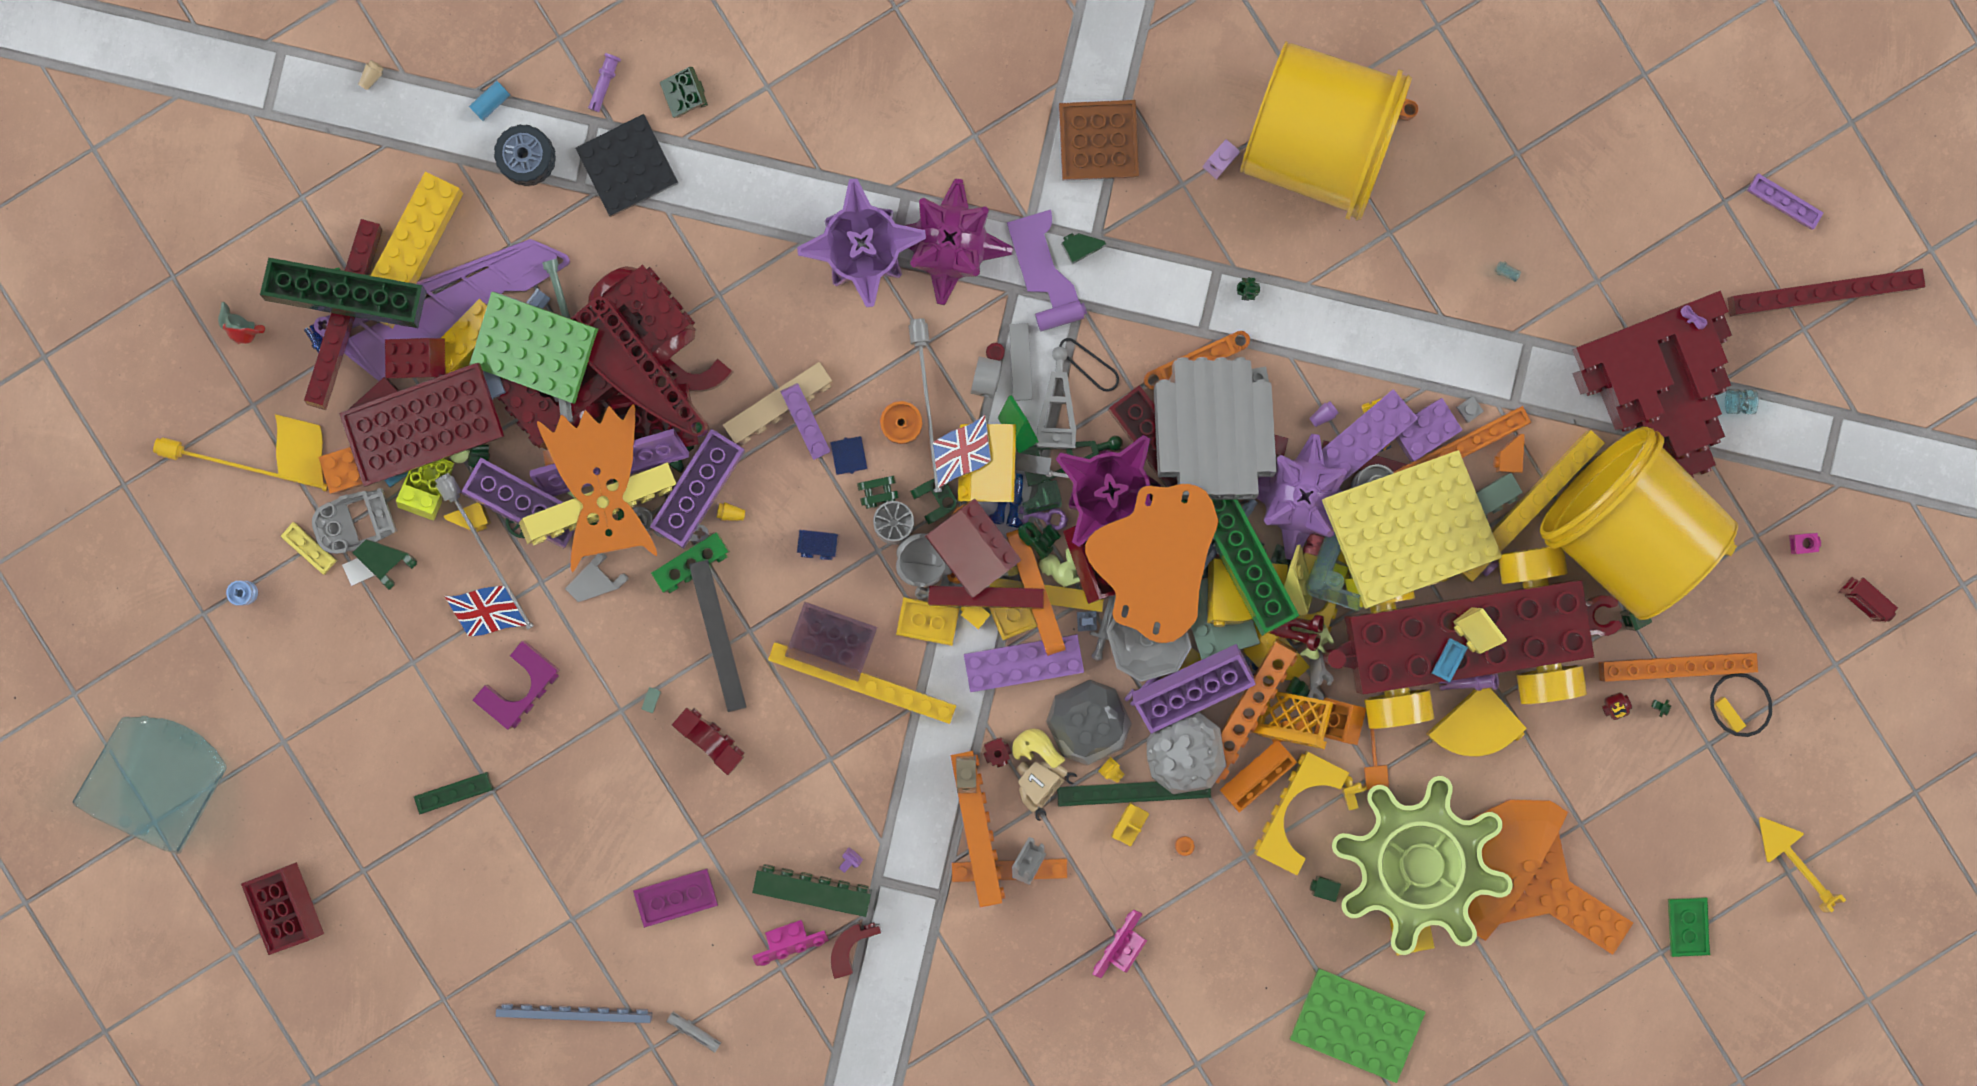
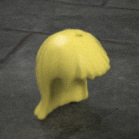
M1027 729L1013 742L1012 752L1017 760H1020L1021 756L1032 760L1034 756L1031 751L1038 753L1052 768L1058 767L1065 761L1064 757L1055 750L1049 737L1039 729Z

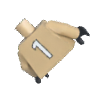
M1045 761L1040 764L1034 762L1031 767L1022 762L1017 767V771L1022 775L1018 781L1022 802L1031 812H1034L1035 818L1038 821H1041L1037 814L1043 812L1046 816V811L1042 807L1062 783L1066 781L1069 784H1074L1069 781V776L1077 777L1075 773L1067 772V769L1059 765L1056 768H1052Z

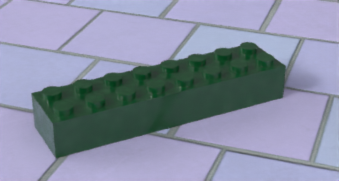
M268 257L260 296L268 302L418 328L426 290L423 285Z

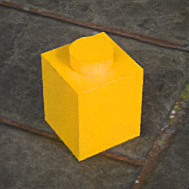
M961 607L960 609L962 611L961 616L977 629L990 616L982 607Z

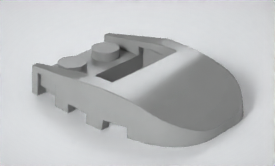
M382 488L374 491L346 494L320 506L312 518V527L319 546L326 552L337 554L355 550L366 540L359 541L348 508V504L363 499L376 533L375 536L366 539L378 542L397 532Z

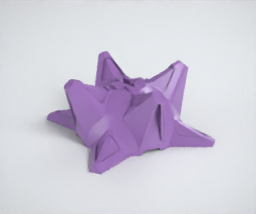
M849 179L843 209L825 219L826 229L824 234L797 247L798 256L828 262L832 270V283L837 287L852 280L865 306L873 307L881 276L900 278L902 272L897 259L899 253L926 239L925 230L895 224L893 221L894 212L891 209L872 206L858 179ZM858 242L861 244L865 243L866 247H859Z
M1311 434L1296 459L1291 460L1283 455L1277 457V472L1274 477L1258 478L1259 495L1256 499L1265 504L1266 514L1264 522L1266 525H1277L1281 528L1285 557L1290 560L1293 559L1297 545L1302 547L1310 534L1316 533L1329 538L1334 536V530L1322 499L1343 492L1340 486L1347 471L1345 468H1327L1324 465L1320 435ZM1301 492L1307 495V502L1301 499Z

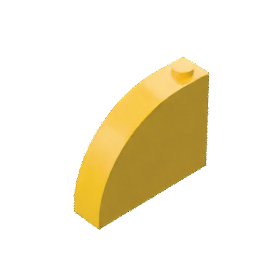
M1213 559L1208 563L1207 623H1213L1215 627H1225V624H1241L1252 620L1253 618L1222 560ZM1272 564L1283 586H1285L1288 565Z
M1483 688L1481 691L1474 689L1432 727L1426 735L1437 745L1453 753L1463 756H1484L1500 751L1514 740L1518 741L1525 735L1524 731L1527 728L1491 688Z

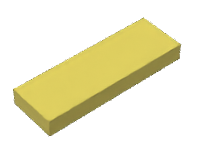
M295 522L280 536L323 575L338 561L329 552L323 550L318 542Z

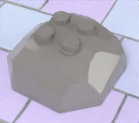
M1127 605L1123 606L1121 616L1124 618L1128 615L1129 607ZM1114 618L1107 629L1117 669L1141 682L1179 671L1192 648L1187 632L1173 642L1159 643L1149 640L1136 629L1117 623ZM1159 622L1154 624L1153 633L1155 635L1159 633Z

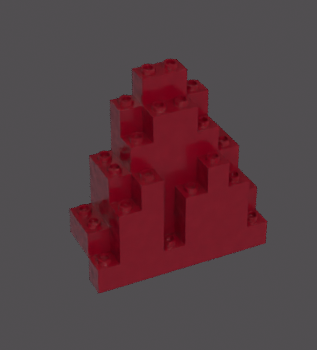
M1721 290L1572 349L1580 371L1572 373L1580 395L1586 393L1587 396L1600 392L1615 430L1621 429L1624 432L1634 428L1648 427L1659 432L1664 437L1663 448L1693 478V474L1698 472L1702 475L1712 471L1711 467L1716 466L1709 445L1713 446L1721 443L1720 439L1726 437L1718 419L1722 412L1715 395L1727 392L1726 388L1732 386L1724 368V364L1728 363V360L1721 345L1728 341L1727 337L1732 336L1724 315L1729 310ZM1686 305L1690 306L1696 315L1706 319V327L1698 329L1694 322L1689 324L1687 322L1689 319L1682 316L1681 309Z

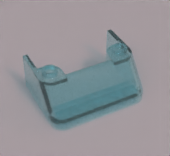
M1334 532V536L1331 538L1325 536L1308 577L1306 590L1313 597L1359 611L1360 595L1343 590V576L1333 571L1341 553V547Z

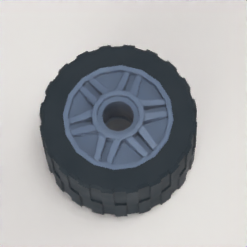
M519 124L509 127V129L501 133L494 146V159L497 167L505 177L515 184L524 186L538 185V183L545 181L551 175L555 167L556 151L552 142L543 132L531 125ZM528 152L527 157L522 159L523 154Z

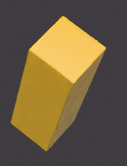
M1721 697L1714 702V707L1731 730L1739 732L1746 727L1725 697Z

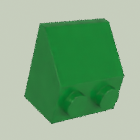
M1010 395L998 416V420L1001 424H1016L1015 448L1018 453H1021L1039 441L1026 416L1013 396Z

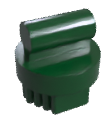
M480 445L472 448L468 455V465L475 468L480 457L489 462V445Z
M1293 677L1286 692L1307 697L1310 689L1304 681H1300L1298 677Z

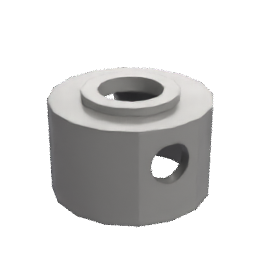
M979 356L971 394L993 399L999 384L1002 361Z

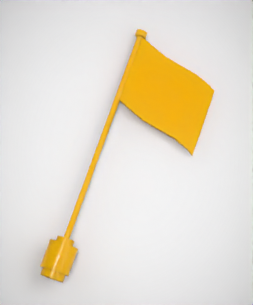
M275 414L277 423L276 459L278 474L184 451V446H182L180 441L164 437L161 439L157 438L153 446V453L161 457L177 460L184 454L321 488L325 492L328 490L327 484L323 481L322 467L319 461L323 449L320 425Z

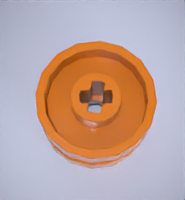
M905 401L893 402L888 405L880 418L881 430L885 437L897 444H908L914 441L921 433L923 426L919 410L913 404ZM904 419L905 424L899 426L898 420Z

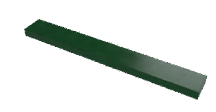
M1150 781L1064 786L1057 789L1058 807L1211 798V788L1172 794L1158 782Z

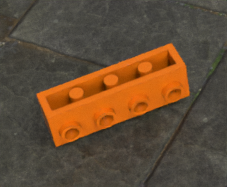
M1276 740L1231 781L1227 782L1220 789V792L1240 813L1297 762L1286 748Z

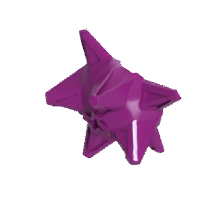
M954 179L941 205L926 198H921L919 200L920 219L917 223L903 225L925 230L926 239L908 248L914 253L910 264L913 268L926 271L931 275L936 302L940 305L946 304L960 278L976 277L980 274V264L982 261L1012 255L1013 247L986 232L985 225L989 209L986 206L969 209L962 179ZM947 237H949L950 239L953 238V243L947 241Z
M1145 435L1141 436L1120 453L1105 450L1091 459L1059 453L1056 460L1073 482V491L1068 502L1069 508L1079 512L1072 543L1079 547L1099 528L1131 515L1135 509L1138 492L1141 488L1145 486L1161 487L1160 483L1148 476L1144 471L1150 444L1148 437ZM1112 487H1113V490H1115V492H1114V500H1113V497H1111V495H1110V494H1112ZM1151 493L1147 494L1146 506H1150L1152 503L1149 499L1153 496Z

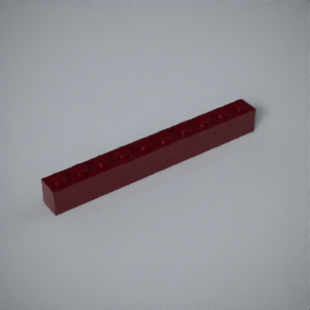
M364 219L360 220L344 271L369 275L382 233L379 223ZM331 313L304 398L308 406L327 410L355 317Z
M1923 268L1735 295L1728 297L1727 301L1729 315L1732 317L1918 290L1926 286Z

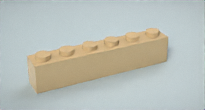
M818 362L723 424L734 443L737 445L740 443L741 446L751 440V435L763 433L767 430L766 426L771 422L773 424L778 423L783 419L782 415L787 412L791 414L780 391L798 383L808 403L815 398L814 394L821 391V393H824L830 389V384L833 381L821 363Z

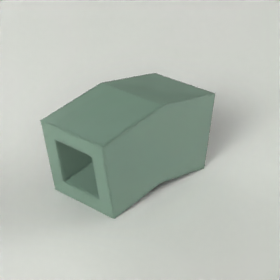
M649 687L641 709L653 713L661 691Z

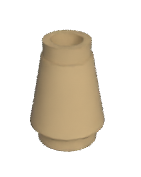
M370 60L365 65L358 85L368 90L381 77L384 68Z

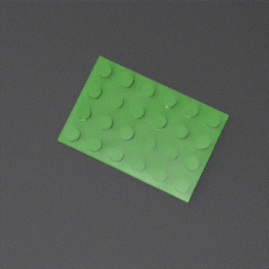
M492 291L469 365L480 363L482 370L570 403H575L598 328Z
M1318 968L1290 1040L1397 1083L1426 1012Z

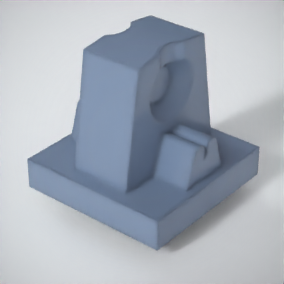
M1096 611L1077 612L1078 631L1097 630Z

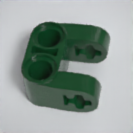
M935 479L929 480L910 491L914 500L932 491L940 505L938 509L924 516L928 525L947 515L955 509L957 504L956 498L948 484L944 485L942 492L934 493L933 484ZM947 497L952 498L954 501L951 508H945L942 504L943 500Z

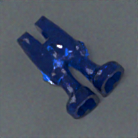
M1016 473L1014 502H1009L1010 508L1006 520V525L1009 527L1019 528L1023 525L1022 520L1018 516V507L1023 502V474ZM997 502V509L989 517L994 524L1003 525L1006 504L1008 502Z

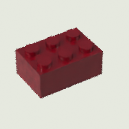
M445 338L385 339V378H436L446 374Z

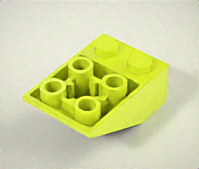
M441 459L409 471L396 499L397 507L434 521L443 500L436 487L437 483L435 480L446 473H449L451 476L454 462Z

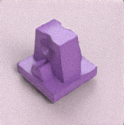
M848 847L842 856L845 861L840 865L839 869L845 873L851 865L857 868L863 859L853 849Z

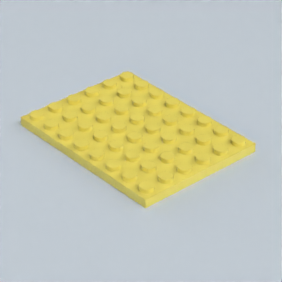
M1459 450L1322 499L1365 609L1502 558Z

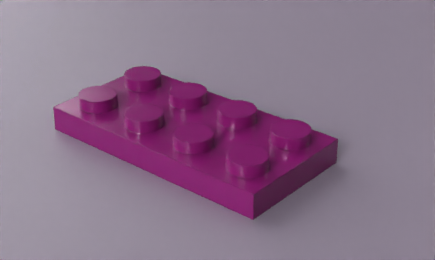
M708 868L633 890L644 928L718 906Z

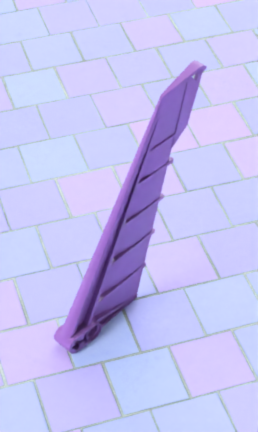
M529 239L418 281L417 284L423 285L426 294L431 296L424 301L418 328L395 325L392 329L382 323L369 327L365 322L370 320L355 317L352 328L361 325L366 330L352 337L349 336L344 354L380 381L385 377V339L441 338L478 299L488 304L492 291L500 294L505 291H527L550 277V274L543 268V262L557 259V256L563 258V262L558 266V271L570 264V258L560 251ZM485 267H489V268H487V269H485V270H483V271H481V272H479V273H477V274H475V275H473V276H471V277H469V278H466V276H468V275H470V274H472V273H474V272H477V271H479V270H481V269H483V268H485ZM461 278L463 279V281L437 294L432 293L433 291L440 289L450 283H453ZM330 315L319 317L314 322L315 330L323 337L326 330L321 325L323 323L326 326L328 325Z

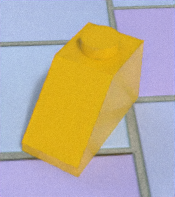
M477 502L463 508L476 532L487 529L486 525L491 524L485 506ZM459 510L444 515L445 520L471 530Z

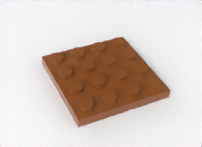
M1136 100L1059 103L1062 181L1139 177Z

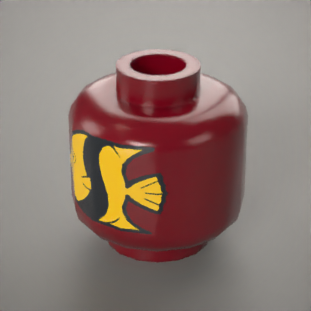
M1621 692L1606 697L1604 700L1605 705L1602 706L1605 716H1610L1612 720L1628 716L1630 709H1633L1629 697Z

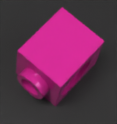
M1818 533L1789 535L1791 554L1819 552L1821 539ZM1805 538H1807L1810 543L1808 548H1805L1803 546V540Z

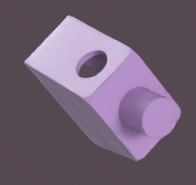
M1225 139L1205 162L1203 168L1217 180L1241 152Z

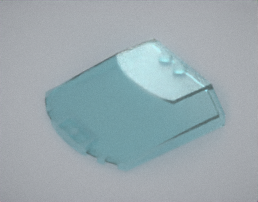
M148 716L123 717L72 803L99 821L161 850L180 854L214 794L227 766L214 747L202 736L184 725L167 719L149 718Z

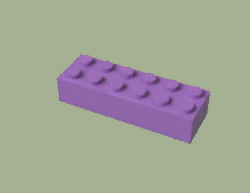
M711 429L653 520L650 528L684 549L745 453L744 448Z
M481 457L461 491V494L517 524L524 517L563 503ZM566 529L562 535L553 539L551 536H548L546 540L564 549L574 531L570 532L569 529Z
M1078 635L1063 636L1062 639L1066 650L1049 656L1046 654L1042 640L965 653L964 660L970 692L1084 673Z
M1235 644L1132 692L1134 705L1150 733H1153L1256 684L1252 671L1238 645Z

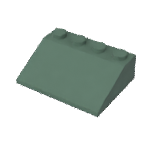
M1208 578L1201 580L1197 619L1191 626L1201 659L1203 660L1235 644L1238 645L1240 650L1260 644L1253 619L1241 624H1225V627H1215L1213 623H1207Z

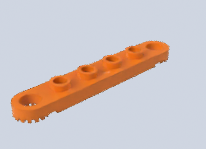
M1237 331L1182 357L1192 361L1200 357H1205L1212 361L1219 357L1226 358L1246 349L1250 344V336L1245 331ZM1242 335L1245 337L1246 342L1243 346L1236 344V336ZM1176 360L1149 371L1144 377V385L1148 389L1154 390V386L1148 383L1150 375H1156L1159 381L1169 380L1172 375L1173 362Z

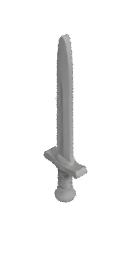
M1116 595L1109 597L1099 633L1090 632V635L1099 637L1096 650L1092 654V658L1097 661L1102 660L1105 640H1109L1107 629L1113 620L1112 613Z

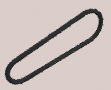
M1065 338L1060 342L1059 347H1062L1065 341L1073 342L1081 349H1083L1085 352H1087L1089 355H1091L1093 358H1095L1104 366H1106L1108 369H1110L1112 372H1114L1117 378L1115 385L1112 388L1104 389L1098 383H1096L1084 370H1082L1070 357L1067 356L1066 359L1069 360L1100 390L1109 392L1114 390L1118 386L1119 375L1115 369L1106 364L1104 361H1102L1100 358H1098L1096 355L1091 353L1089 350H1087L1085 347H1083L1081 344H1079L1072 338Z

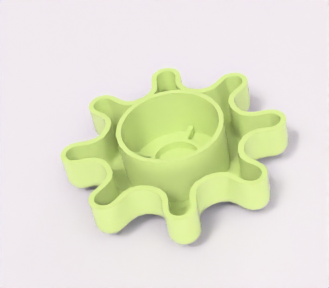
M1443 776L1432 778L1428 783L1424 799L1419 804L1413 806L1400 804L1386 786L1377 785L1372 787L1367 798L1376 816V824L1372 831L1364 836L1342 833L1337 835L1332 842L1333 852L1340 858L1357 863L1362 872L1361 885L1342 901L1344 914L1350 918H1359L1373 910H1380L1386 913L1393 921L1391 946L1400 955L1410 954L1416 947L1420 931L1430 925L1444 927L1453 941L1460 946L1471 945L1477 937L1475 926L1468 915V907L1471 901L1479 895L1505 897L1511 892L1513 886L1512 880L1507 874L1488 868L1482 859L1484 844L1497 836L1502 829L1501 818L1493 812L1483 813L1472 820L1458 818L1450 808L1453 786L1448 778Z

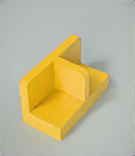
M1129 802L1111 837L1128 846H1132L1139 832L1141 833V828L1149 813Z

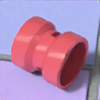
M1310 534L1306 540L1307 543L1303 548V552L1322 556L1323 550L1321 546L1325 542V537Z

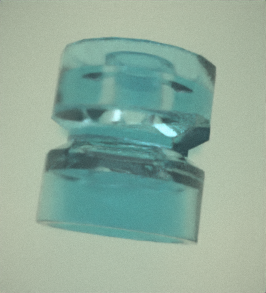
M1728 389L1725 396L1726 413L1739 414L1742 411L1743 414H1756L1759 401L1757 390L1745 389L1741 392L1740 389Z

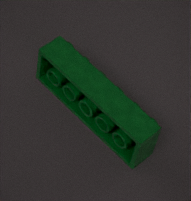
M768 864L760 866L757 870L752 891L754 894L863 917L867 916L872 890L867 885L858 884L857 887L851 886L848 881L839 880L837 883L825 876H820L818 879L812 877L813 874L801 872L799 875L793 873L794 870L782 868V870H776L775 866Z

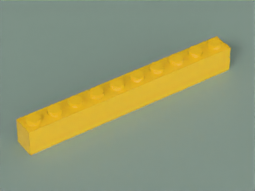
M1592 430L1586 431L1491 530L1500 553L1605 444ZM1490 563L1463 572L1461 575L1468 582H1473Z
M774 642L768 661L948 724L951 723L956 704L779 642Z

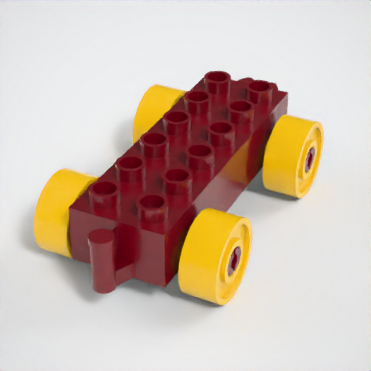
M1541 547L1501 554L1502 558L1498 559L1502 584L1522 582L1523 588L1396 608L1395 602L1415 598V593L1412 591L1370 607L1371 612L1344 616L1348 641L1335 649L1327 650L1323 655V659L1326 665L1335 669H1340L1342 666L1353 669L1356 693L1364 695L1384 691L1383 695L1364 699L1370 729L1397 727L1433 720L1434 712L1430 689L1409 691V687L1446 681L1432 674V671L1449 638L1468 647L1466 645L1467 639L1464 636H1459L1455 631L1454 627L1456 625L1453 621L1472 607L1483 608L1507 641L1481 654L1476 653V651L1472 652L1468 648L1452 680L1536 667V670L1517 674L1521 704H1537L1572 699L1587 695L1583 665L1562 666L1561 663L1595 658L1591 635L1609 636L1616 633L1622 627V623L1618 620L1609 621L1604 625L1599 624L1595 620V612L1602 606L1607 608L1617 607L1618 600L1605 595H1597L1585 600L1582 580H1569L1549 584V577L1568 574L1565 553L1561 547L1555 549ZM1353 578L1345 579L1349 607H1364Z

